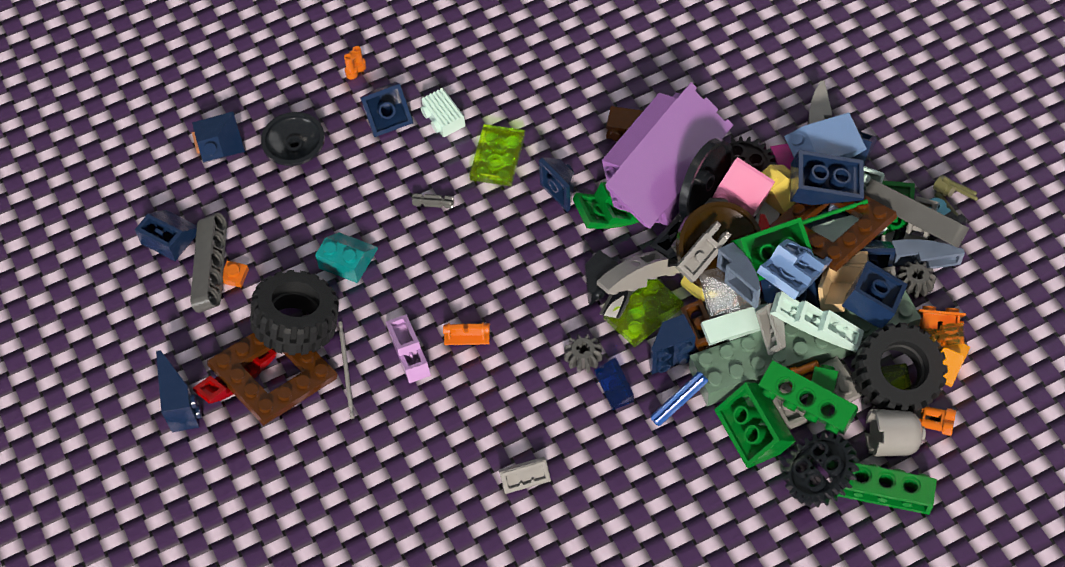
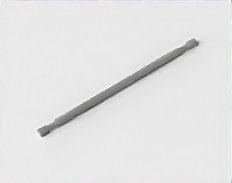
M340 321L338 322V327L340 329L339 335L350 419H353L355 417L344 332L342 329L343 323Z

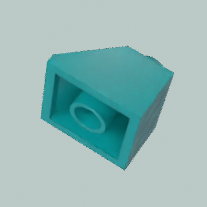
M338 232L324 239L315 256L319 269L358 283L378 247Z

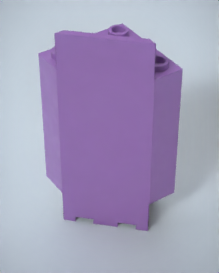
M692 82L681 94L676 92L673 97L658 93L602 159L607 179L605 185L606 189L610 192L613 207L630 212L647 228H651L654 223L668 226L679 213L680 191L692 160L703 145L714 138L723 139L733 126L728 119L723 120L717 114L718 108L707 97L703 99L695 91L697 87Z

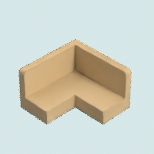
M845 264L837 272L829 267L823 271L818 286L822 311H845L842 304L865 264Z

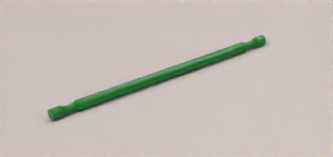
M865 199L861 202L802 220V222L807 224L859 205L867 204L868 200Z

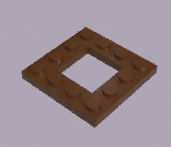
M864 195L863 200L867 199V204L846 210L847 213L857 217L859 220L834 242L807 228L806 224H804L814 256L821 259L825 257L832 259L828 267L837 272L897 218L896 211ZM861 201L831 204L835 205L838 208H841ZM796 202L770 224V227L800 217L802 220L814 217L829 204L809 205Z
M252 333L207 360V365L263 426L337 379V372L316 351L313 352L311 350L305 355L295 353V356L283 352L301 373L267 393L243 368L256 357L259 358L271 350L264 346V342H260L255 337V334Z

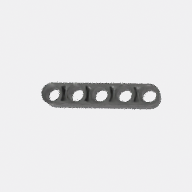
M872 178L864 190V195L896 211L898 218L957 248L960 247L969 230L967 226Z
M219 212L202 218L197 223L190 302L192 308L198 313L217 307L221 303L227 222L225 217Z

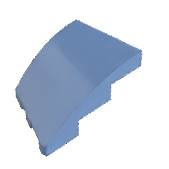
M786 239L777 246L771 258L763 263L756 273L795 300L821 275L832 259L829 257L824 259L814 256L811 249Z

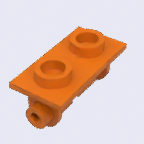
M922 306V309L917 310L921 314L920 329L937 330L938 322H942L941 330L958 332L964 328V321H960V318L964 317L966 313H959L957 308H945V311H936L934 306Z
M490 323L443 325L444 345L489 344Z

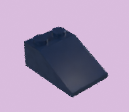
M798 150L791 162L790 202L817 205L855 202L864 199V160Z
M156 351L161 413L171 432L199 428L202 410L200 404L197 405L195 394H191L186 383L162 351Z

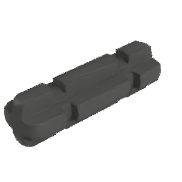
M414 193L412 205L422 206L424 204V207L441 208L444 206V208L452 209L454 207V197L445 195L444 198L442 195L434 194L422 196L421 193Z

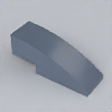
M922 239L891 241L896 250L892 263L895 267L905 266L908 261L914 264L916 260L921 265L926 262V268L933 269L961 265L965 254L962 248L937 241Z
M733 242L719 248L717 267L725 273L724 283L754 308L758 307L761 288L752 263Z

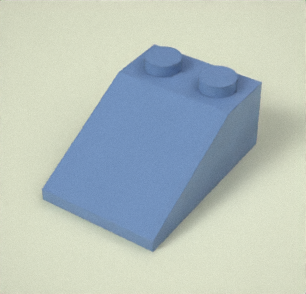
M849 112L802 126L784 136L794 157L798 150L852 158L867 150Z

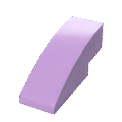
M407 314L386 321L387 329L408 382L412 383L431 376L428 363Z

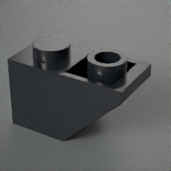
M600 250L585 264L587 297L590 305L596 300H601L606 293L597 285V280L619 265L618 262Z

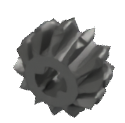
M917 260L914 264L908 261L904 267L901 266L898 271L899 275H897L898 279L908 284L906 292L908 295L912 294L915 299L919 295L925 298L928 292L931 293L936 281V276L933 275V268H926V262L921 265Z
M579 334L576 336V340L570 338L568 341L569 345L564 347V360L569 362L570 369L577 367L578 373L582 369L589 373L590 367L597 369L598 362L602 361V346L598 344V340L596 338L590 340L588 334L585 338H581Z

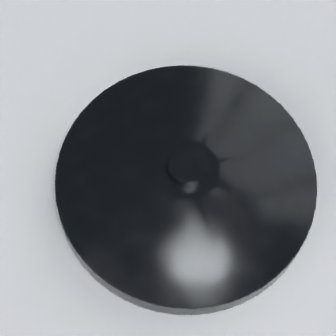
M719 138L711 139L703 145L692 160L683 180L679 197V212L683 220L694 209L704 205L710 197L713 198L717 187L732 166L734 156L729 142Z

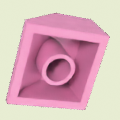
M737 157L717 187L713 198L726 199L728 202L744 208L755 217L775 181Z

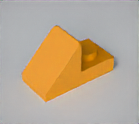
M948 338L945 347L941 351L944 352L946 357L943 365L948 366V373L943 375V377L947 379L945 385L950 387L953 386L970 350V346L952 338Z

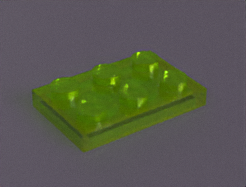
M484 124L469 175L470 180L512 187L525 138V130Z
M657 278L648 279L647 287L638 288L629 297V302L619 319L604 316V320L631 345L636 347L658 329L662 322L667 321L681 310L680 308L684 306V302Z

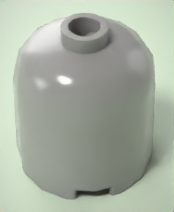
M870 409L868 412L866 423H870V433H865L868 453L873 454V456L912 455L917 452L922 440H925V427L922 426L918 416L911 411Z

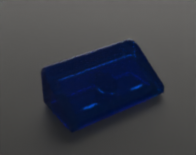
M616 357L594 371L612 410L634 402V394Z

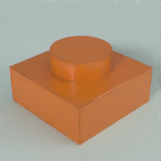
M227 261L223 269L222 284L242 288L249 271L248 265Z

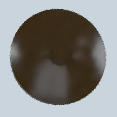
M716 201L704 204L690 212L680 225L676 238L678 262L716 221L721 226L712 236L715 241L725 231L731 234L723 246L730 244L732 240L761 231L757 221L747 210L734 203ZM718 255L696 281L692 282L699 288L709 292L726 293L734 291L724 283L725 273L717 267Z

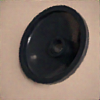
M289 112L275 117L266 125L261 135V145L265 155L271 161L284 166L301 165L312 160L319 154L325 141V134L321 123L315 117L303 112Z

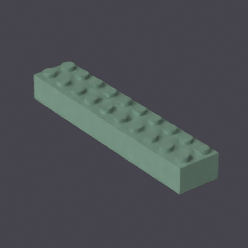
M905 290L895 315L887 325L893 323L896 326L898 323H907V328L912 325L919 327L921 317ZM846 308L844 312H834L864 331L861 342L879 329ZM784 322L786 347L775 354L768 355L762 333L758 331L690 355L689 370L692 376L697 372H701L707 377L708 382L700 389V393L706 405L710 406L726 400L745 382L760 383L772 360L789 369L794 366L800 367L814 360H817L820 365L835 357L842 359L853 355L855 352L826 342Z

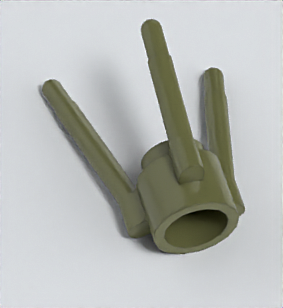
M941 175L933 185V189L937 191L934 196L944 200L947 208L956 216L959 214L944 196L950 197L956 190L975 201L978 200V197L975 196L977 195L976 191L949 179L945 175Z

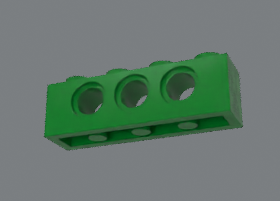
M773 360L758 384L760 389L763 390L761 394L771 400H774L776 397L783 401L782 405L793 412L797 409L805 413L803 417L813 423H816L818 420L826 425L824 428L827 431L833 432L835 435L838 432L845 435L858 412L857 405ZM782 384H791L793 386L792 390L789 393H782L780 391ZM806 394L814 397L813 402L809 405L801 403V398ZM826 406H832L835 412L831 416H824L822 409Z
M856 463L859 471L853 472L856 477L863 478L866 482L860 483L857 480H850L849 483L852 485V488L845 487L843 489L846 495L843 496L840 493L837 495L848 499L930 515L934 505L937 479L931 478L926 474L915 475L906 473L901 469H885L876 464L865 465ZM881 482H885V483H887L890 487L885 488V487L881 486L880 483H881ZM904 487H910L914 492H907Z

